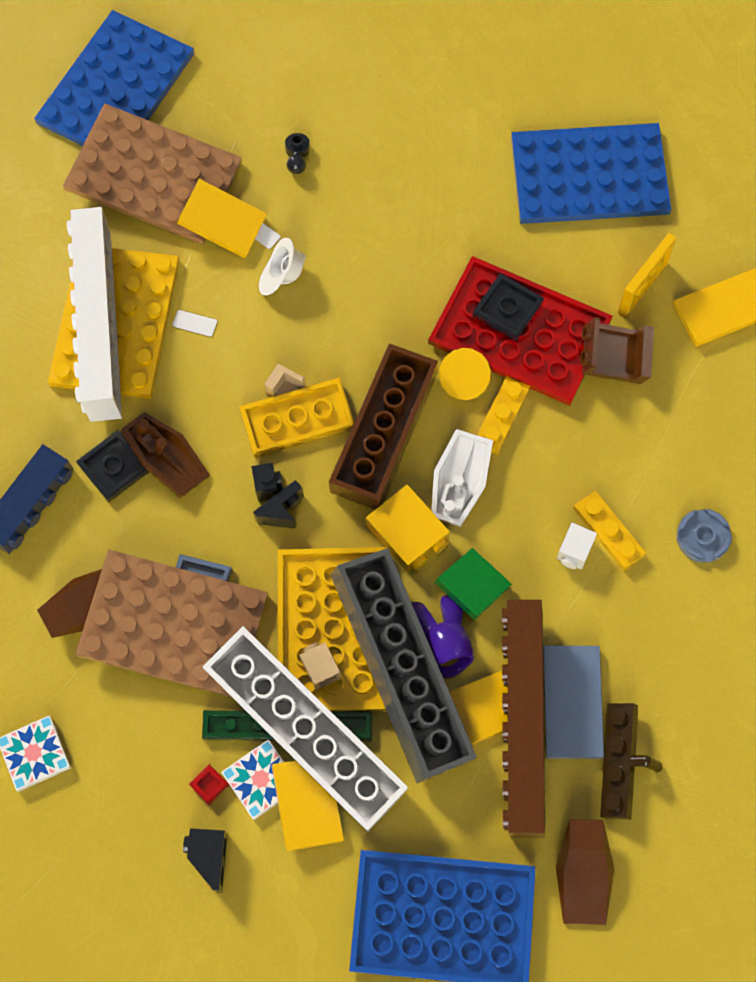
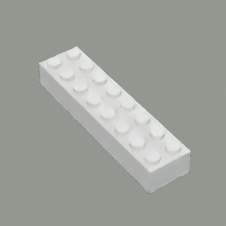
M102 207L70 210L71 220L67 221L68 235L72 236V243L68 244L70 259H73V267H69L71 282H74V290L70 291L72 306H75L76 314H72L71 318L73 329L77 330V338H73L74 353L78 354V362H74L75 377L79 378V387H75L76 401L81 403L82 413L87 414L90 422L122 419L111 231Z
M244 626L203 666V669L368 832L408 790V787Z

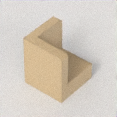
M277 364L264 384L266 395L273 397L306 387L305 378Z

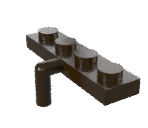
M634 703L607 704L600 817L604 819L632 820L635 767H646L654 772H660L663 768L660 761L648 755H635L638 705Z

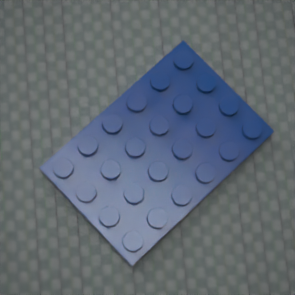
M112 10L34 119L37 124L81 146L84 145L104 103L149 120L194 56V48Z
M659 123L511 132L520 224L670 215L671 204Z
M361 850L349 972L449 982H529L536 866Z

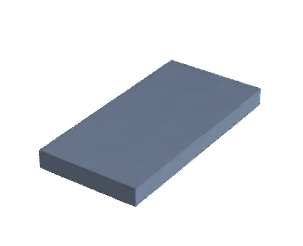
M543 646L546 759H603L600 647Z

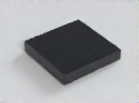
M500 273L473 311L472 316L517 342L543 304L544 298Z
M119 430L76 461L77 465L108 503L149 473L142 466Z

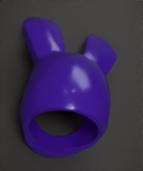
M447 594L442 596L440 608L444 622L436 623L424 604L421 602H411L443 678L456 677L473 662L475 656L471 640L461 625L463 609ZM461 657L451 666H441L449 660Z

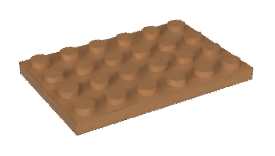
M104 103L63 187L68 192L203 245L206 238L177 224V221L199 179L228 193L242 163V157Z
M108 549L75 655L231 697L203 669V666L243 626L256 638L268 592Z

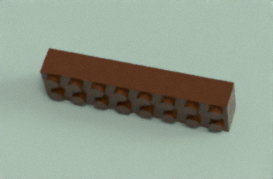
M507 600V608H502L503 631H508V636H502L503 658L508 659V664H502V681L504 687H508V693H502V709L504 710V715H508V722L502 723L504 743H508V751H503L502 756L504 772H508V780H503L504 801H508V810H503L504 831H509L511 838H545L542 600Z

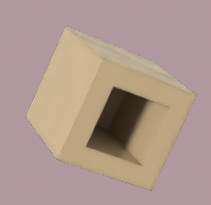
M325 642L320 645L313 643L304 648V653L300 654V658L315 690H319L341 679L340 671Z

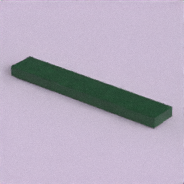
M203 710V740L267 741L269 739V741H276L246 711ZM332 712L360 741H372V712Z

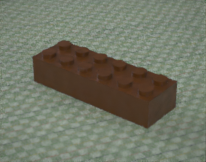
M389 343L329 480L330 493L372 509H377L383 504L437 377V360Z

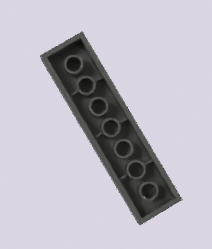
M386 548L338 565L331 573V578L416 783L418 784L476 759L474 749L389 549Z

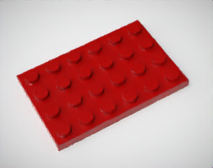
M472 256L428 339V344L448 353L460 348L474 349L483 354L489 362L493 373L505 378L508 376L530 386L532 390L571 406L585 377L582 374L583 365H580V355L582 350H584V340L581 337L582 329L594 317L600 318V324L610 325L613 316ZM500 273L544 298L543 304L517 342L472 316L473 311Z

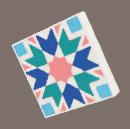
M50 715L0 737V749L15 789L18 792L71 768Z
M269 739L221 772L253 820L278 804L272 764L283 763L284 761Z

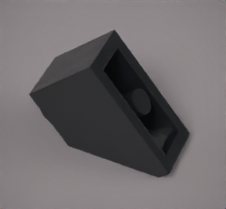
M190 828L189 836L184 837L183 853L187 854V859L216 893H222L228 834L225 830Z

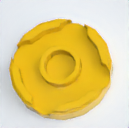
M460 348L449 353L442 361L439 369V380L442 388L448 395L458 400L469 401L479 397L487 390L491 382L492 371L489 362L483 354L474 349Z

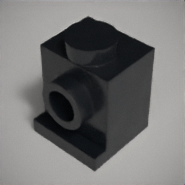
M273 463L251 466L258 502L270 500L283 490L281 473L274 470Z

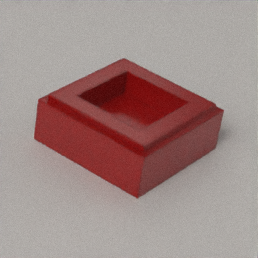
M210 764L189 783L209 806L230 786Z

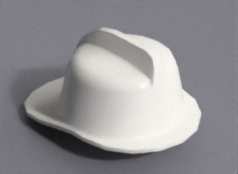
M283 238L278 242L269 262L263 270L259 281V291L262 295L268 296L274 293L281 284L292 283L297 280L302 272L306 255L295 249L293 242L289 238Z

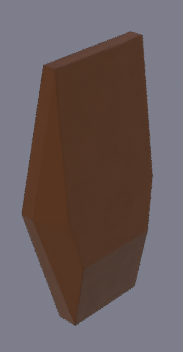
M146 412L121 429V433L142 466L178 497L182 498L209 477V473L183 434Z
M102 569L72 579L37 609L51 638L83 631Z
M569 819L555 866L563 924L606 925L614 865L604 820Z

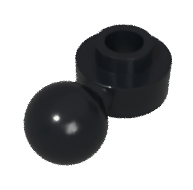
M293 133L285 140V151L289 156L286 166L290 173L301 174L306 168V161L303 157L308 155L310 143L306 135Z

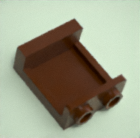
M594 317L582 329L581 337L584 340V350H582L580 355V365H583L582 374L642 384L651 378L654 327L643 326L639 330L600 324V318Z

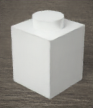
M571 523L557 559L565 567L582 570L597 533Z

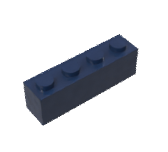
M44 444L41 445L0 499V549L8 554L22 544L25 533L30 527L32 528L38 523L40 513L46 506L53 503L56 498V492L62 484L65 485L70 480L74 470L69 460Z

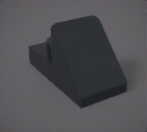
M296 480L256 509L253 514L258 525L296 528L295 520L287 512V509H294L301 503L304 497L301 485Z

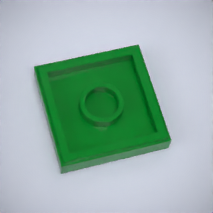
M471 548L435 581V584L474 621L507 592L512 585L474 548Z

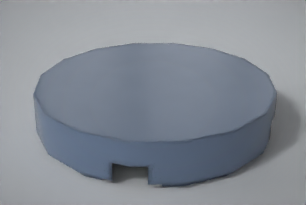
M710 509L691 511L682 518L677 528L676 540L680 550L688 558L696 562L709 563L718 560L727 552L732 542V535L727 520L721 514Z

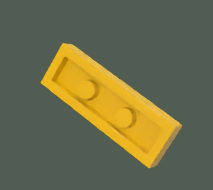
M506 376L477 435L493 440L491 452L496 455L499 454L530 390V386Z
M596 490L574 505L573 509L591 531L597 533L596 538L623 571L646 555L644 549Z

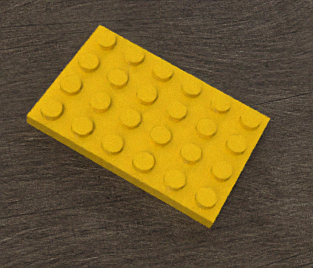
M112 248L121 395L152 399L179 266V257L176 255ZM70 282L48 384L51 387L67 389L79 387V378L75 377L74 362H78V354H75L73 349V338H77V330L73 329L71 318L72 314H76L75 306H72L70 291L74 290V282Z
M387 547L278 550V661L331 712L386 711L331 578V573L338 565L381 551ZM325 642L340 671L341 679L319 690H315L301 661L300 654L304 653V648L313 643L320 645Z

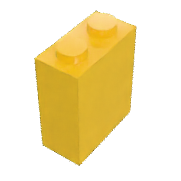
M408 485L404 486L366 517L368 529L384 547L389 549L391 555L407 573L412 569L419 570L427 563L428 556L434 551L436 553L441 552L449 544L450 531Z

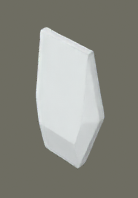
M456 429L434 470L432 512L440 521L461 527L485 489L493 440Z

